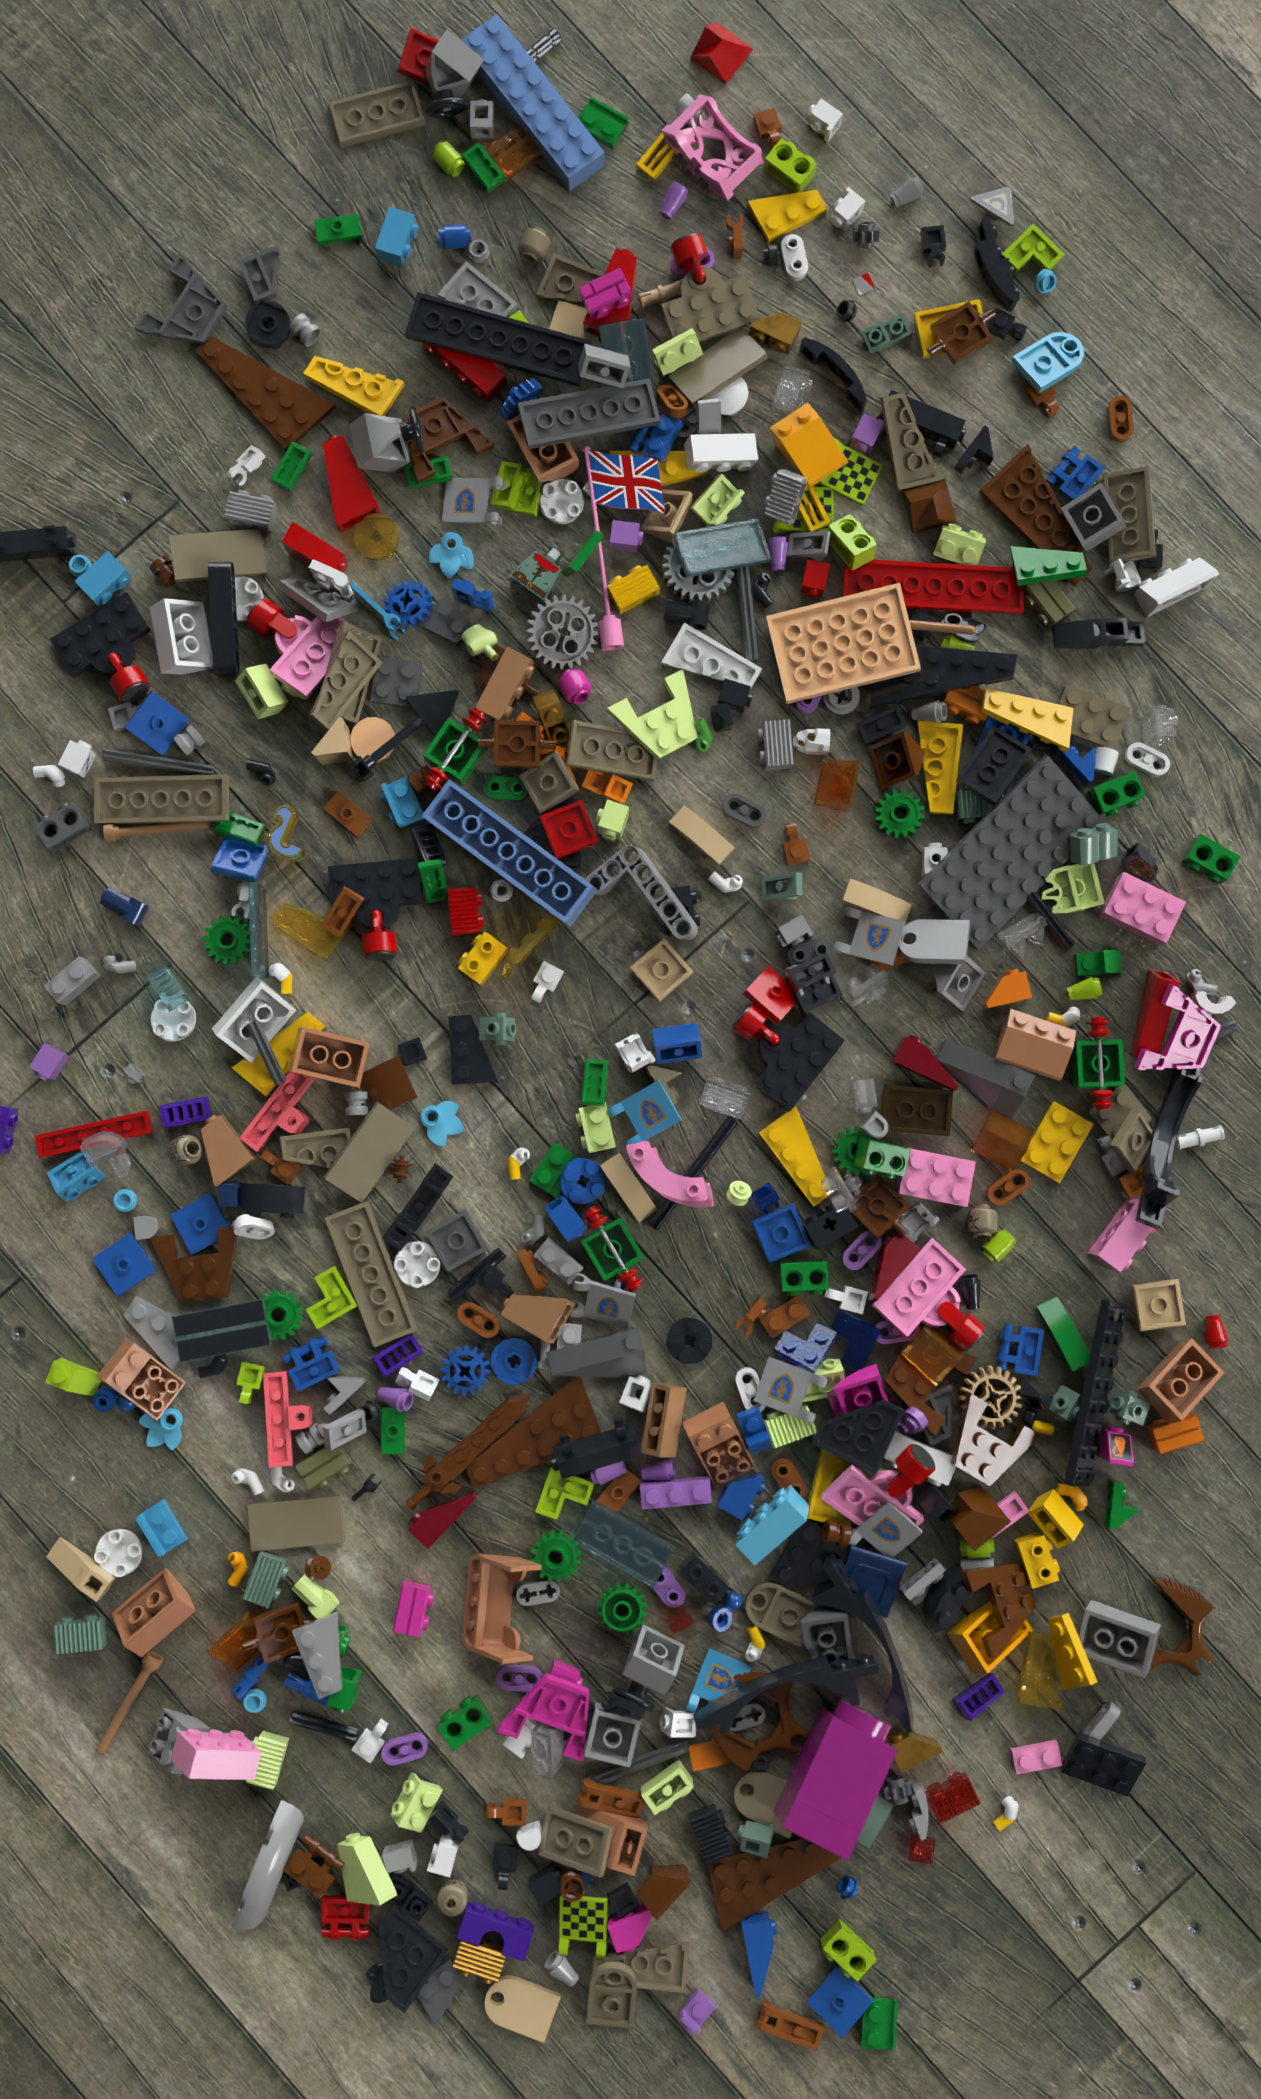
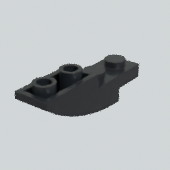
M991 217L982 218L978 227L980 241L977 242L974 250L975 259L991 293L1008 311H1013L1020 298L1019 289L1015 287L1013 281L1015 279V270L1013 266H1010L1009 258L1001 259V248L996 244L997 228L996 225H992Z
M1127 618L1088 619L1052 626L1054 648L1142 647L1146 643L1143 622L1127 621Z

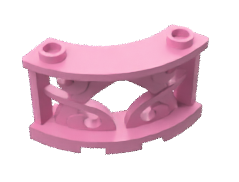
M699 94L696 97L697 99L671 125L667 124L661 131L676 155L681 153L684 160L688 162L685 167L698 180L703 178V180L709 183L708 189L728 201L734 195L733 190L758 165L762 166L765 162L761 156L762 151L760 147L743 138L732 128L718 110L716 101L710 96ZM702 108L708 120H703L700 114L699 127H697L693 116ZM689 121L690 128L681 130V128ZM702 137L723 141L725 161L709 159L704 162L701 159L704 149ZM696 141H697V143H698V149H697V150H694V149L691 147V144H694V145H695V143H696ZM743 155L747 160L744 162L745 159H740L739 156ZM714 165L718 166V171H715L711 167Z
M648 1141L626 1146L631 1163L637 1173L663 1197L687 1207H714L710 1183H705L703 1177H684L667 1170L659 1157L657 1148H651Z

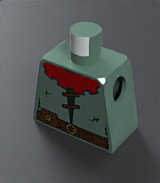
M551 548L546 556H543L538 551H534L510 574L511 583L545 606L543 599L547 598L550 600L562 576L561 568L556 565L563 557L562 554L554 548Z

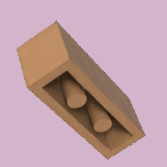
M507 646L475 708L494 720H508L513 711L511 707L515 699L518 700L524 690V687H522L525 679L529 680L535 667L532 666L534 664L532 659Z
M652 1383L641 1453L656 1457H676L687 1388L669 1383Z

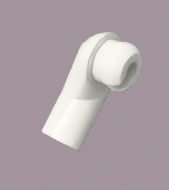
M56 766L33 767L35 778L48 777L55 787H62L65 784V775Z
M715 871L708 878V881L724 893L739 890L743 883L739 875L724 879Z
M282 1467L271 1468L272 1484L283 1492L292 1491L295 1487V1482L283 1473Z
M240 1468L232 1473V1481L235 1484L243 1483L249 1485L253 1496L264 1491L254 1471Z

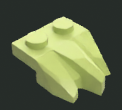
M1094 863L1068 865L1053 869L1045 878L1047 882L1053 884V887L1043 891L1042 899H1054L1057 901L1052 913L1077 912L1105 905Z

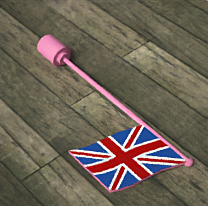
M589 446L582 448V452L585 453L595 531H599L596 504L617 509L651 510L665 515L658 460L640 455L606 454L592 451ZM600 541L597 545L606 616H603L598 624L602 650L613 651L622 649L624 641L621 619L611 615Z

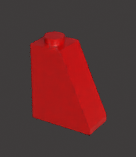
M292 521L282 539V543L289 556L310 566L314 559L345 573L348 564L342 552Z

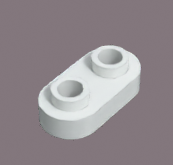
M787 235L781 243L785 273L790 280L800 281L805 278L808 270L804 243L798 235ZM790 243H795L796 246H795V247H791V246H789V244H790ZM799 264L801 267L797 269L793 265Z
M1141 742L1133 743L1125 751V759L1128 764L1151 776L1159 777L1169 770V758ZM1133 752L1139 754V759L1133 757ZM1154 762L1159 764V769L1153 767Z
M245 1214L238 1216L233 1222L234 1233L238 1236L265 1239L272 1236L275 1232L272 1221L265 1218L260 1219Z
M750 1367L741 1368L736 1373L735 1381L744 1407L748 1410L758 1406L761 1412L765 1409V1405L760 1403L753 1405L750 1403V1399L755 1397L760 1383L758 1374ZM750 1375V1382H743V1376Z

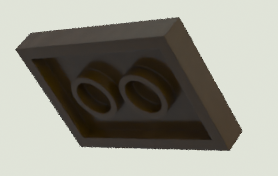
M883 1085L881 1116L888 1123V1131L950 1136L953 1090Z

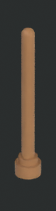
M909 620L913 630L973 635L976 632V628L971 625Z
M215 822L164 823L122 828L114 824H105L103 826L105 842L109 843L116 842L117 839H121L124 836L213 828Z
M148 1651L143 1657V1668L96 1748L98 1754H103L106 1751L150 1673L159 1669L162 1664L163 1658L158 1653Z

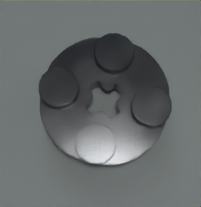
M265 301L264 304L255 305L246 316L245 323L248 335L260 347L279 349L290 336L289 326L291 319L285 308L276 302ZM271 320L273 327L266 329L263 325L264 322L268 323Z
M684 1317L671 1325L667 1334V1347L670 1354L676 1360L683 1364H695L705 1359L712 1349V1334L709 1327L703 1321L692 1317ZM689 1334L690 1337H696V1340L693 1341L694 1346L690 1347V1345L683 1344V1342L686 1340L685 1335Z

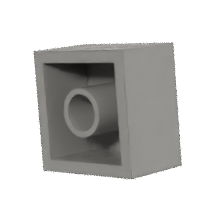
M1102 482L1061 508L1086 552L1127 527Z
M595 1702L584 1757L630 1768L641 1718L635 1716L634 1720L622 1715V1710L619 1708L614 1711H607L602 1708V1703Z

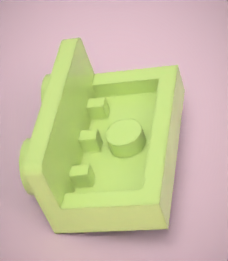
M693 328L652 349L656 359V366L663 376L674 372L677 368L703 355Z
M718 474L690 509L708 527H719L727 520L728 517L726 515L731 509H735L741 503V497L745 492L742 489L737 490L723 474Z
M949 523L948 526H942L933 555L962 565H978L986 539L982 538L983 534L971 530L970 533L961 531L960 526Z
M410 1773L408 1779L403 1784L397 1801L392 1806L391 1816L398 1827L422 1833L443 1791L442 1788L437 1784L422 1781L415 1773Z

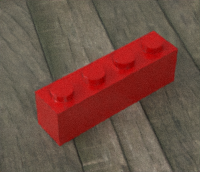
M424 343L422 345L430 355L435 354L439 358V362L447 370L452 369L456 373V378L465 385L467 383L473 388L472 392L479 399L484 398L489 403L507 384L506 375L492 362Z

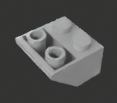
M163 1708L157 1721V1727L150 1743L148 1754L171 1774H184L171 1760L178 1731L187 1732L188 1729H197L201 1732H209L210 1728L198 1718Z

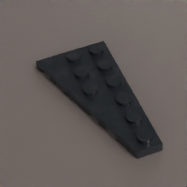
M915 645L921 671L874 682L869 707L873 709L878 708L879 705L897 704L903 700H917L946 694L952 690L970 689L971 686L1014 680L1017 654Z

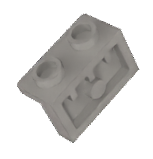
M934 1558L900 1588L914 1605H918L926 1598L931 1585L937 1583L943 1577L942 1573L946 1570Z

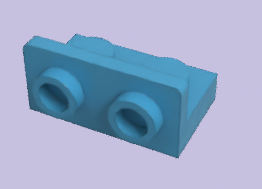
M408 776L387 785L386 783L381 784L383 791H380V795L384 804L389 803L392 811L388 814L393 825L398 824L399 828L403 829L425 820L422 817L423 811Z
M87 1148L47 1172L56 1194L67 1202L77 1198L81 1193L96 1186L106 1178L105 1174L98 1169L91 1152Z
M165 1499L135 1517L138 1531L141 1534H145L149 1541L148 1547L153 1554H157L159 1558L188 1539Z

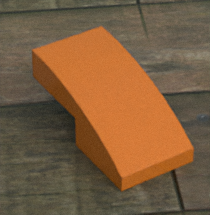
M587 770L580 787L624 805L633 783L614 774L610 775Z
M714 1738L712 1741L692 1744L689 1747L693 1771L708 1769L733 1761L729 1759L730 1757L726 1756L723 1752L724 1749H721V1745L719 1746L718 1741Z

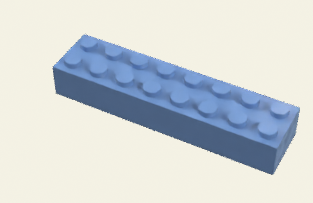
M497 14L461 39L464 44L484 59L477 74L569 192L605 166V153Z
M450 779L422 815L423 818L569 927L572 926L598 891L593 885Z

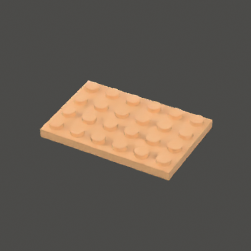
M900 583L766 616L786 704L921 671Z

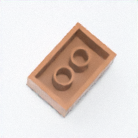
M303 1026L298 1027L288 1072L359 1088L370 1043Z
M1191 1338L1178 1342L1136 1390L1169 1424L1180 1422L1225 1372Z

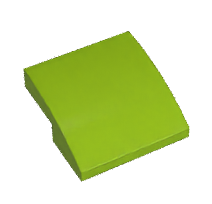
M502 461L497 477L503 478V481L506 482V488L504 491L494 490L490 504L511 512L537 517L540 507V495L547 481L538 482L532 469L525 468L523 464Z

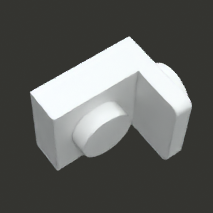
M663 1707L659 1720L660 1730L669 1737H695L696 1725L693 1714L696 1712L673 1711L668 1707Z

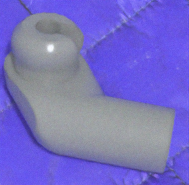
M115 956L103 958V967L106 971L118 974L136 971L135 960L116 963Z
M1193 969L1187 974V982L1194 992L1204 991L1207 995H1216L1217 985L1204 983L1200 970Z
M534 1215L533 1227L527 1232L522 1233L520 1237L523 1244L528 1246L534 1245L543 1238L545 1215Z

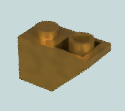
M779 312L751 322L749 335L757 343H765L770 345L776 352L789 354L800 332L802 321L786 313Z
M554 689L532 697L548 740H556V745L569 741L570 730Z

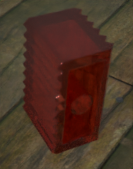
M954 1772L948 1776L947 1781L941 1784L935 1782L929 1785L927 1791H925L926 1799L939 1824L981 1804L966 1772Z

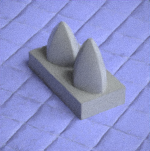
M357 1409L347 1415L339 1416L337 1420L331 1423L318 1424L317 1430L324 1437L325 1448L333 1450L366 1433L365 1411Z

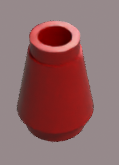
M1220 1315L1206 1316V1344H1208L1209 1349L1228 1347L1227 1341L1229 1339Z

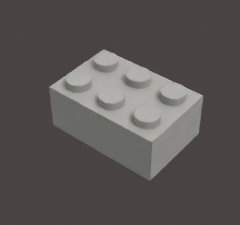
M1091 1600L1085 1609L1079 1639L1087 1657L1145 1678L1151 1668L1161 1624Z

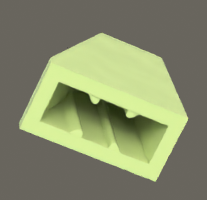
M353 1833L346 1836V1840L337 1844L339 1858L345 1863L342 1868L347 1901L381 1905L397 1895L369 1836H360L359 1833Z

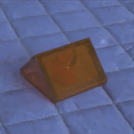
M823 760L814 804L848 812L852 806L861 762L858 760Z
M991 1110L971 1151L1009 1170H1014L1028 1150L1033 1130Z
M928 1325L901 1353L936 1386L965 1355L938 1328Z
M247 1611L207 1650L208 1654L236 1670L240 1669L259 1651L258 1648H254L244 1653L241 1642L255 1638V1628L252 1620L254 1616Z

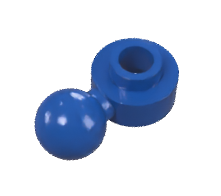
M110 1387L100 1388L93 1396V1405L101 1412H108L116 1405L123 1411H129L135 1407L133 1403L122 1395L118 1396L116 1391ZM101 1398L105 1399L107 1404H104Z
M728 1592L724 1597V1606H716L710 1611L708 1623L711 1628L723 1632L730 1627L732 1623L731 1611L737 1610L742 1605V1597L738 1592Z

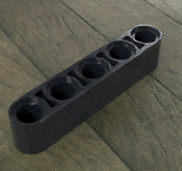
M232 561L208 562L215 676L239 675L234 564Z

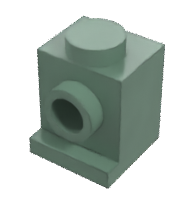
M746 1820L745 1826L740 1825L737 1837L738 1840H741L740 1851L767 1858L775 1824L770 1823L768 1827L758 1822Z

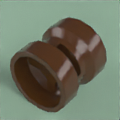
M167 555L157 558L150 565L149 569L155 576L159 577V582L164 588L177 583L175 582L172 561Z
M427 764L421 767L419 772H413L408 775L418 795L424 793L425 789L428 788L424 785L425 780L422 777L429 776L430 774Z
M827 1519L822 1526L821 1541L828 1544L833 1542L839 1547L846 1548L851 1539V1525L845 1523L839 1525L836 1521Z
M569 1870L561 1876L560 1888L563 1898L569 1902L579 1901L585 1891L582 1876L574 1870Z

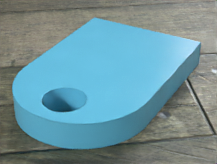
M1055 332L1014 355L1011 363L1038 393H1041L1079 368L1084 357V349L1081 342L1073 335ZM1064 346H1071L1074 348V351H1068Z

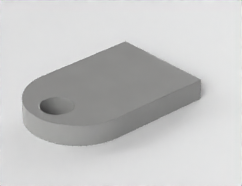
M936 919L912 921L904 926L899 943L900 952L907 960L914 963L966 964L970 921ZM912 937L916 939L913 944L904 943L907 938Z

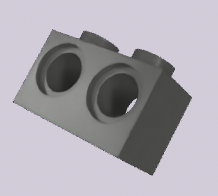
M73 802L61 805L56 813L41 817L38 820L39 823L33 826L46 848L53 853L93 830L80 807ZM76 815L75 823L68 825V818ZM52 827H56L55 835L49 837V829Z

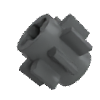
M859 222L858 228H853V242H857L858 248H873L874 242H879L880 230L875 228V222Z
M893 1775L886 1778L887 1784L882 1785L885 1800L890 1799L892 1805H901L908 1802L907 1795H912L909 1780H904L902 1775Z

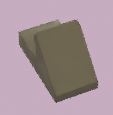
M652 1065L648 1066L646 1069L653 1081L660 1080L673 1105L677 1104L676 1098L679 1095L673 1085L668 1087L667 1083L682 1073Z

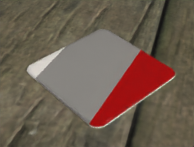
M868 273L853 279L859 295L875 289Z

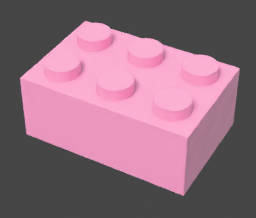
M1123 872L1116 877L1098 917L1161 946L1167 943L1186 902Z
M911 1149L905 1176H898L896 1192L902 1195L968 1207L976 1161Z
M1127 1198L1087 1252V1254L1108 1270L1117 1272L1127 1270L1133 1262L1131 1258L1135 1252H1140L1146 1245V1237L1149 1233L1156 1231V1229L1136 1221L1140 1199Z
M188 1729L187 1732L178 1731L171 1760L189 1779L254 1780L261 1751L241 1731L232 1730L230 1733H223L219 1730L201 1732L197 1729Z

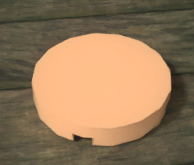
M377 717L365 718L359 721L350 735L351 747L357 756L363 758L367 754L371 755L391 739L395 733L391 725L385 720ZM393 749L376 763L386 760L393 752Z

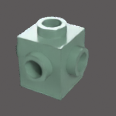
M493 1013L492 1017H480L479 1040L492 1042L494 1046H506V1041H515V1018L506 1017V1013Z
M1061 1385L1057 1393L1053 1395V1400L1049 1407L1055 1413L1053 1417L1063 1424L1069 1421L1076 1425L1082 1396Z
M1126 1389L1125 1393L1115 1390L1108 1412L1117 1415L1115 1420L1129 1425L1130 1421L1143 1425L1151 1404L1139 1399L1140 1394Z

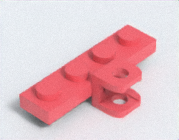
M288 1073L285 1077L286 1081L281 1083L240 1136V1139L256 1152H260L279 1126L292 1134L302 1133L309 1124V1119L294 1106L315 1080L314 1078Z
M288 1371L263 1373L269 1468L292 1466L294 1464L291 1430L305 1429L312 1426V1408L306 1405L290 1406ZM300 1413L305 1415L303 1421H300L298 1418Z

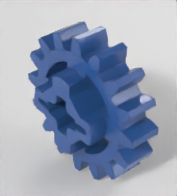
M533 378L529 381L526 380L517 387H513L508 392L509 395L504 400V404H502L503 408L500 410V415L506 421L518 416L517 403L539 399L541 397L540 394L543 392V387Z
M412 579L409 580L408 584L401 580V586L392 585L394 588L393 592L387 590L386 593L389 598L383 600L386 605L384 611L397 615L404 629H407L409 624H412L415 629L417 622L423 625L425 624L423 618L431 617L428 610H433L431 603L433 598L429 594L428 588H423L421 582L414 585ZM417 593L418 595H420L422 599H420V597H416L415 594ZM395 609H397V611H398V612H401L402 614H401V615L397 614V613L395 612ZM393 620L396 627H399L401 625L398 623V621Z
M467 1344L464 1350L457 1346L456 1353L451 1350L448 1352L450 1359L444 1358L442 1360L447 1365L440 1368V1371L446 1372V1375L441 1379L449 1381L446 1388L448 1389L453 1386L454 1394L462 1390V1395L466 1396L467 1391L470 1390L471 1394L474 1395L476 1387L480 1390L484 1388L481 1382L488 1383L489 1379L485 1374L491 1373V1369L486 1368L490 1360H483L485 1352L478 1354V1347L471 1351ZM470 1355L473 1358L471 1360H464L460 1356ZM452 1363L456 1367V1372L453 1377L451 1375ZM478 1364L481 1366L480 1378L476 1374V1366ZM461 1365H463L464 1367L470 1366L471 1369L469 1373L471 1375L467 1373L464 1375L461 1374V1371L463 1369ZM468 1381L472 1385H461L459 1382Z

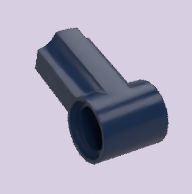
M108 887L101 896V905L120 914V917L138 927L149 909V906L133 897L129 898L111 887Z

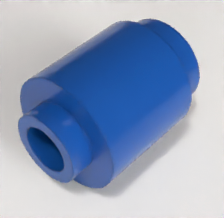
M466 224L444 225V228H439L440 247H446V249L468 248V243L472 242L471 229L466 228Z

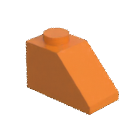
M1018 969L1004 972L1005 976L998 979L982 1005L983 1010L1031 999L1032 995L1026 971L1019 973Z

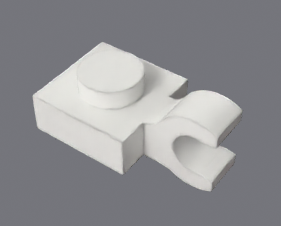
M251 445L236 460L238 464L228 471V475L233 478L239 473V478L235 482L242 486L247 480V472L251 473L259 468L266 456L261 450Z
M242 880V883L238 884L237 896H239L240 902L233 906L232 916L237 917L238 910L244 909V918L249 919L251 914L250 905L253 902L256 883Z
M543 961L533 980L538 986L531 997L532 1000L540 1003L547 990L554 992L564 971Z
M844 1286L843 1292L830 1288L826 1289L824 1297L840 1301L839 1308L863 1314L868 1292Z
M402 1367L395 1383L403 1387L410 1386L408 1392L429 1401L440 1379L421 1370L414 1374Z
M381 1718L372 1732L365 1728L351 1750L371 1763L384 1745L385 1741L380 1737L389 1723Z

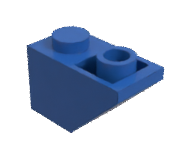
M563 1194L544 1207L567 1242L575 1240L583 1234L586 1226Z
M756 1473L727 1482L717 1501V1506L741 1520L744 1519L745 1515L749 1516L755 1505L752 1503L756 1494L760 1495L765 1487L763 1475Z

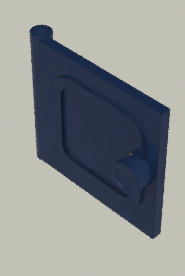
M851 1545L845 1563L846 1573L850 1579L856 1582L859 1589L858 1592L867 1588L881 1616L887 1618L904 1571L908 1566L907 1561Z

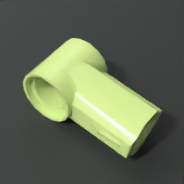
M306 1573L291 1588L308 1605L309 1611L317 1619L329 1615L340 1603L331 1591L323 1589L314 1580L309 1579Z

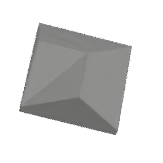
M968 956L966 964L932 965L937 985L932 995L964 1012L986 973Z

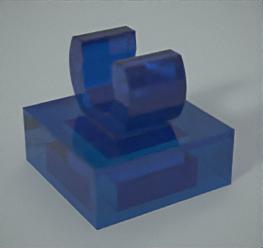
M770 1183L751 1193L754 1203L765 1214L769 1213L767 1210L768 1206L774 1204L776 1208L779 1207L778 1201L780 1198Z

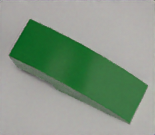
M1056 1296L1037 1305L1036 1308L1055 1347L1059 1349L1068 1370L1073 1372L1089 1364L1090 1353L1059 1298Z

